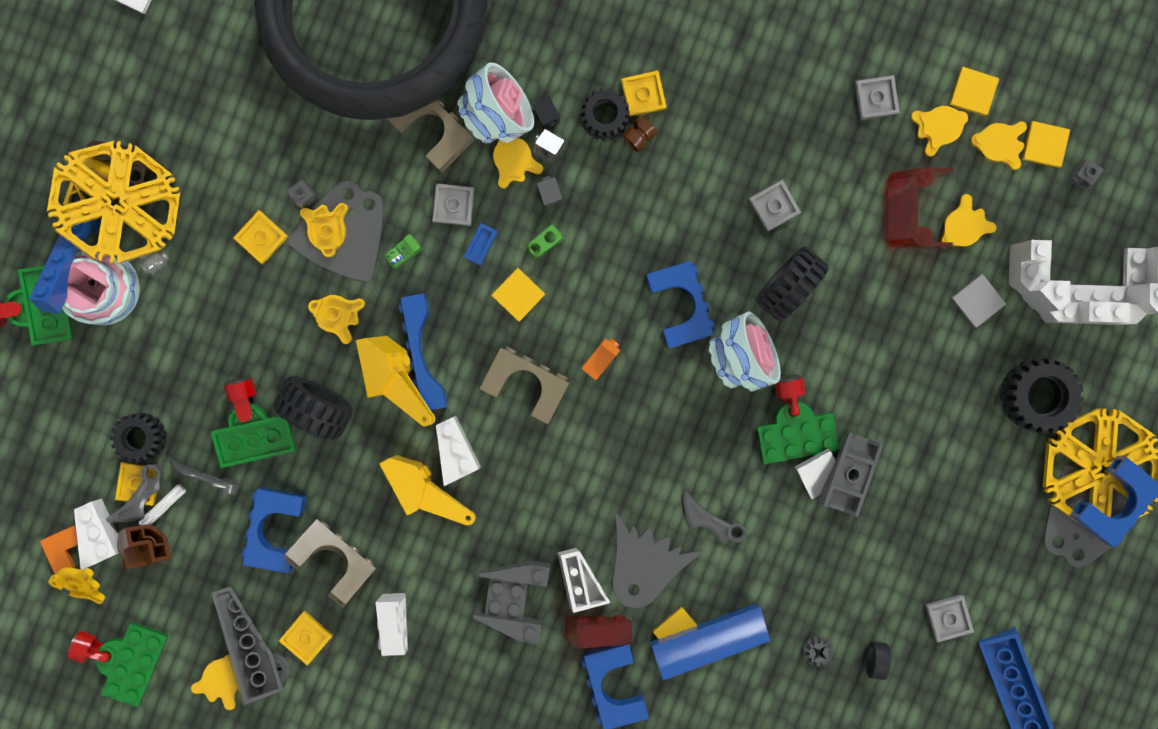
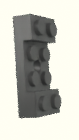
M843 431L837 449H840L828 485L823 487L818 503L858 517L884 444ZM854 469L856 476L853 479H849L848 474Z

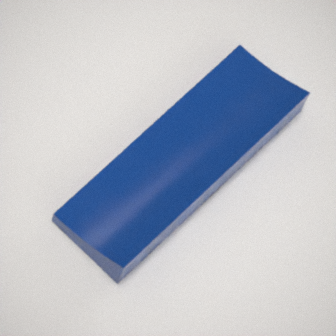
M756 603L698 624L695 627L650 642L662 679L666 680L771 640L761 607Z
M1016 627L998 635L979 640L980 648L1011 729H1054Z

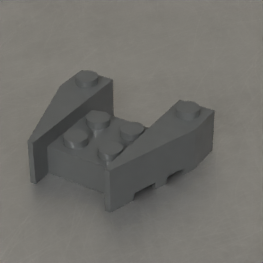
M527 561L508 566L481 569L479 577L490 578L485 611L475 610L473 618L517 641L539 644L542 620L523 616L528 584L547 587L550 563Z

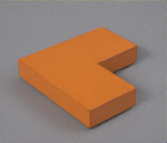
M76 525L40 540L54 574L65 567H76L68 549L78 545Z

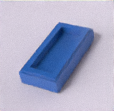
M480 223L464 258L481 266L498 231Z

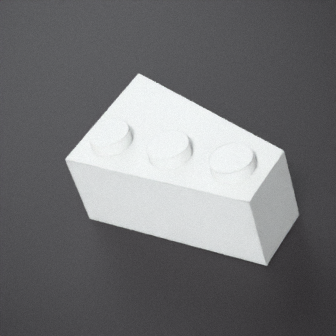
M456 416L436 425L445 486L478 470L481 466Z
M102 499L74 509L81 570L121 553L118 552L117 548L118 533L113 522L106 520L110 515Z
M577 548L557 552L569 607L573 613L610 603Z
M405 593L382 594L376 601L377 628L380 637L378 639V648L381 650L382 656L405 655L408 650Z

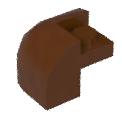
M152 525L127 527L118 534L117 548L118 552H121L124 570L146 567L171 559L165 533L163 534Z

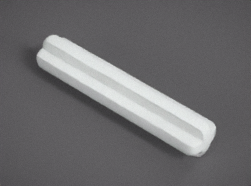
M181 484L176 485L139 521V525H152L186 492L185 487Z

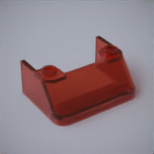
M918 168L894 172L887 177L886 244L892 249H945L953 246V242H933V232L931 229L918 226V188L928 187L933 182V177H943L953 172V168Z

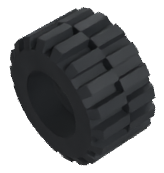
M600 88L598 92L597 90L592 91V95L588 94L582 104L581 122L590 136L593 135L597 140L598 138H602V141H606V138L612 140L615 136H620L628 124L630 111L628 103L625 102L626 98L624 96L621 97L620 92L617 90L612 92V88H608V90ZM601 105L611 106L616 111V119L612 123L601 124L594 118V110Z
M138 413L120 418L121 421H117L114 424L116 428L111 430L113 436H110V440H113L111 447L112 449L116 448L114 453L121 455V459L128 460V462L137 463L153 459V457L160 454L159 451L164 449L162 444L167 441L164 438L167 432L162 429L165 427L164 424H159L160 419L157 417L153 418L151 414ZM136 427L141 428L146 436V442L142 448H138L132 441V432Z

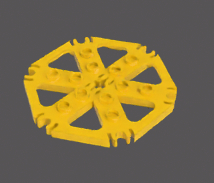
M114 141L69 152L68 156H64V160L68 162L67 166H63L59 162L57 163V168L54 167L47 213L50 212L48 218L56 217L59 219L58 222L52 224L53 228H59L55 229V232L90 258L95 260V256L98 253V262L102 261L103 256H108L110 264H113L114 256H116V264L160 251L166 245L161 241V238H167L169 241L172 239L175 232L180 193L174 194L179 191V187L171 188L169 186L170 183L175 182V178H172L173 175L136 145L134 146V152H131L132 144L129 143L128 149L123 150L120 147L121 141H118L116 149H114ZM101 154L110 156L111 164L108 182L82 164L83 160ZM140 161L157 175V179L129 187L132 163ZM66 180L71 181L92 198L62 206L58 202L61 183ZM111 198H112L113 200L119 199V204H120L121 206H118V205L112 206V205H111V202H112V201H111L110 199H111ZM159 200H166L169 203L167 223L161 225L139 208V206ZM102 218L98 243L95 246L87 245L71 232V228L75 225ZM123 222L147 240L145 247L129 252L120 250L119 244Z
M1094 409L1078 417L1073 423L1067 422L1068 427L1061 429L1062 431L1054 432L1058 435V439L1055 441L1053 438H1049L1048 441L1050 443H1046L1043 476L1044 492L1050 493L1053 491V497L1048 500L1055 502L1051 505L1067 516L1072 513L1073 509L1066 505V499L1089 488V503L1107 517H1111L1113 490L1127 499L1126 489L1106 470L1105 474L1098 473L1102 469L1101 466L1109 467L1117 456L1127 457L1136 465L1150 461V476L1158 482V454H1156L1158 453V447L1155 449L1153 447L1158 438H1151L1156 435L1120 410L1110 409V414L1107 416L1106 409ZM1089 421L1095 424L1093 450L1071 435L1074 428ZM1118 424H1123L1138 435V441L1116 452ZM1057 453H1061L1082 468L1060 479H1055L1053 477L1054 456ZM1148 505V510H1152L1153 508ZM1146 511L1143 515H1140V517L1148 514L1149 512Z

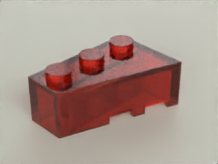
M616 614L614 617L565 616V640L577 649L632 644V621L623 614Z

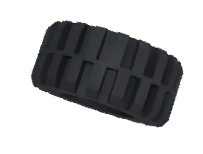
M801 247L762 288L756 297L757 304L775 320L782 321L786 319L820 284L829 270L828 264L808 247Z
M1032 359L1031 361L1021 362V366H1015L1011 369L1012 374L1008 373L1005 379L1007 382L1006 384L1002 383L1001 389H1004V394H1001L1000 398L1005 402L1002 408L1004 411L1009 412L1007 417L1011 421H1015V425L1040 433L1058 432L1059 429L1068 427L1067 422L1073 423L1077 419L1075 414H1080L1082 410L1079 406L1080 402L1084 403V397H1081V392L1084 391L1083 385L1078 384L1080 381L1079 376L1073 375L1074 370L1069 366H1065L1063 362L1054 361L1053 359ZM1043 377L1052 384L1055 391V399L1048 411L1038 414L1029 404L1028 393L1033 382Z
M290 376L285 379L273 403L275 412L289 424L311 435L329 440H335L342 436L353 415L352 405L342 398L341 395L312 380L299 378L298 376Z

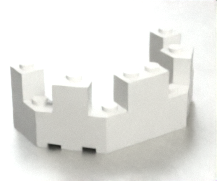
M1029 240L1010 245L1009 284L1022 295V298L1032 309H1035L1040 314L1045 323L1128 325L1139 323L1147 314H1158V247L1147 249L1125 248L1123 286L1070 285V281L1050 280L1052 240Z

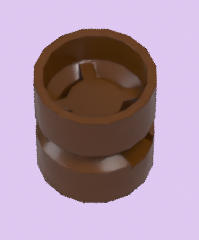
M642 115L633 123V128L629 127L622 134L626 143L638 153L647 145V140L651 141L658 134L653 124Z

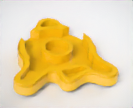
M940 106L929 112L914 111L911 114V120L918 125L917 137L928 139L924 150L925 155L932 157L942 145L955 141L961 135L964 124L968 121V115L949 106Z
M1023 121L1011 126L1003 123L991 124L980 133L974 134L971 137V144L978 151H981L985 156L984 158L988 161L1002 162L1007 164L1010 169L1016 170L1021 166L1018 155L1024 148V143L1019 142L1017 137L1026 131L1027 125Z
M517 138L507 143L498 141L494 149L493 159L499 170L498 185L500 188H507L512 181L524 182V173L526 171L536 175H540L543 172V166L533 159L531 150L524 140Z
M964 194L960 198L957 209L951 212L944 220L941 244L944 247H966L972 245L983 234L995 232L996 225L985 219L983 209L973 211L972 197L969 194Z
M339 203L332 212H329L326 205H321L316 210L302 208L300 210V215L307 223L308 239L315 247L321 250L325 257H333L346 238L344 218L349 208L345 203Z
M329 295L323 299L312 300L308 308L313 313L321 329L335 333L343 344H349L352 342V336L348 327L359 324L358 312L364 308L365 301L359 298L347 300L338 295Z
M65 567L60 569L55 575H52L48 580L52 587L62 590L64 587L69 590V596L90 599L98 604L103 603L105 600V596L97 591L100 584L93 579L94 572L91 569L79 570Z
M227 655L212 661L204 670L201 680L191 686V691L195 694L204 693L210 702H214L220 697L227 710H233L236 707L235 693L238 688Z

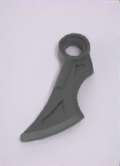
M175 460L170 461V464L182 475L204 481L217 487L222 492L236 495L240 486L232 480L219 479L194 470Z
M152 463L142 469L141 477L143 481L130 499L119 510L106 518L107 521L130 522L145 517L144 505L146 500L152 494L159 492L160 480L163 477V469L160 465ZM150 468L154 469L157 473L155 479L148 476Z
M687 491L683 492L684 509L691 528H709L722 541L741 542L745 539L746 529L741 523L733 522L729 524L701 507ZM734 527L741 528L742 534L739 537L731 535V530Z

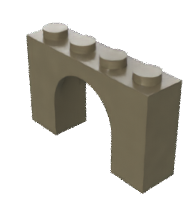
M439 99L413 113L400 117L386 118L401 134L415 119L422 115L431 114L442 119L445 128L444 135L440 142L426 155L427 159L441 173L474 141L471 136L473 132L466 125L462 127L454 113L450 112L448 114L444 110L446 106Z
M508 346L505 349L500 348L480 389L497 398L511 374L519 370L534 373L541 382L542 393L531 416L548 424L569 385V382L566 381L567 377L560 373H557V375L550 373L551 369L542 364L539 367L532 364L533 359L525 355L522 358L515 355L517 351Z
M316 519L286 552L283 559L299 571L308 559L318 551L331 550L339 554L345 563V574L328 596L343 608L376 568L371 560L361 557L355 547H349L344 542L345 540L342 536L332 533L329 530L330 527L325 522H319Z

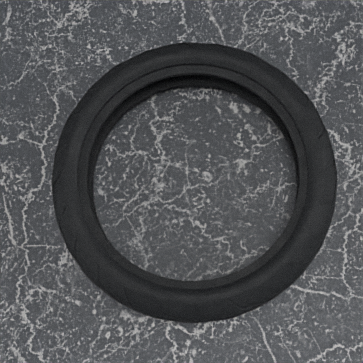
M255 0V17L258 33L268 60L281 79L300 97L327 112L341 117L379 120L413 113L433 103L461 79L472 63L483 39L487 20L488 0H454L453 12L447 31L428 58L412 70L398 77L367 83L347 81L329 75L305 58L294 34L292 23L293 0Z

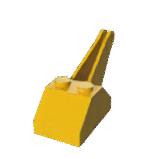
M388 336L356 340L368 398L384 395L420 425H432L435 422V415L408 376L411 369L407 351Z
M395 455L380 463L406 515L422 509L464 525L474 523L476 515L473 511L431 482L429 477L431 472L427 465L424 466L422 462ZM466 516H470L471 520H467Z

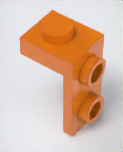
M605 338L582 367V370L597 380L614 357L621 351L618 349L619 344L612 338L609 341Z

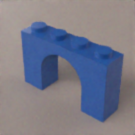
M691 261L646 274L651 294L669 288H681L693 300L694 309L688 321L662 330L667 348L712 336V331L715 330L712 319H708L709 307L707 301L703 302L701 294H704L702 284L697 282V267L695 264L692 265Z
M1117 456L1106 469L1126 489L1127 503L1122 512L1115 516L1107 517L1091 503L1081 501L1069 515L1105 545L1114 548L1123 541V536L1127 531L1135 526L1136 520L1140 515L1147 511L1148 505L1152 500L1158 497V482L1129 458Z
M261 487L254 492L252 498L254 508L249 514V521H251L250 529H247L245 535L247 545L242 552L243 565L283 573H290L294 569L293 566L283 559L288 549L274 547L267 542L263 534V524L271 513H282L298 517L303 515L307 495Z
M628 640L584 651V658H581L584 670L588 669L589 676L586 678L589 688H593L594 695H591L594 707L598 706L599 713H596L599 725L603 724L604 729H613L649 719L643 694L623 700H616L606 695L601 687L602 679L608 671L634 663Z

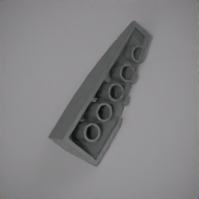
M231 586L212 592L211 595L243 707L282 692L283 688L272 652L255 628Z

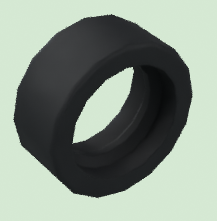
M871 641L866 653L867 675L871 679L886 680L891 667L890 647L887 643Z

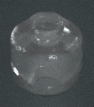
M162 250L139 257L140 262L138 263L146 275L157 276L168 269L167 261L170 259Z

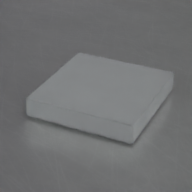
M894 75L854 82L860 120L898 115L900 113Z
M783 179L748 199L766 232L801 213Z
M436 183L432 222L471 226L475 188Z
M980 274L951 297V300L973 328H977L1006 305L983 274Z
M829 449L795 466L811 500L821 495L824 485H828L836 461Z
M960 594L925 604L937 643L974 632L964 595Z

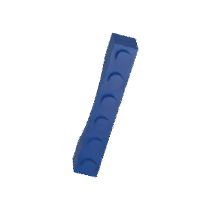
M102 218L75 225L71 228V232L84 242L91 234L98 231ZM59 235L29 298L40 311L60 314L66 301L69 272L75 254L78 251L76 246L61 235Z
M426 294L401 298V303H399L400 313L404 314L403 329L405 333H408L409 338L406 341L408 352L411 351L413 358L410 359L412 371L415 370L416 374L414 385L419 389L420 395L430 410L448 407L445 389L430 374L422 355V331L425 321L430 314Z

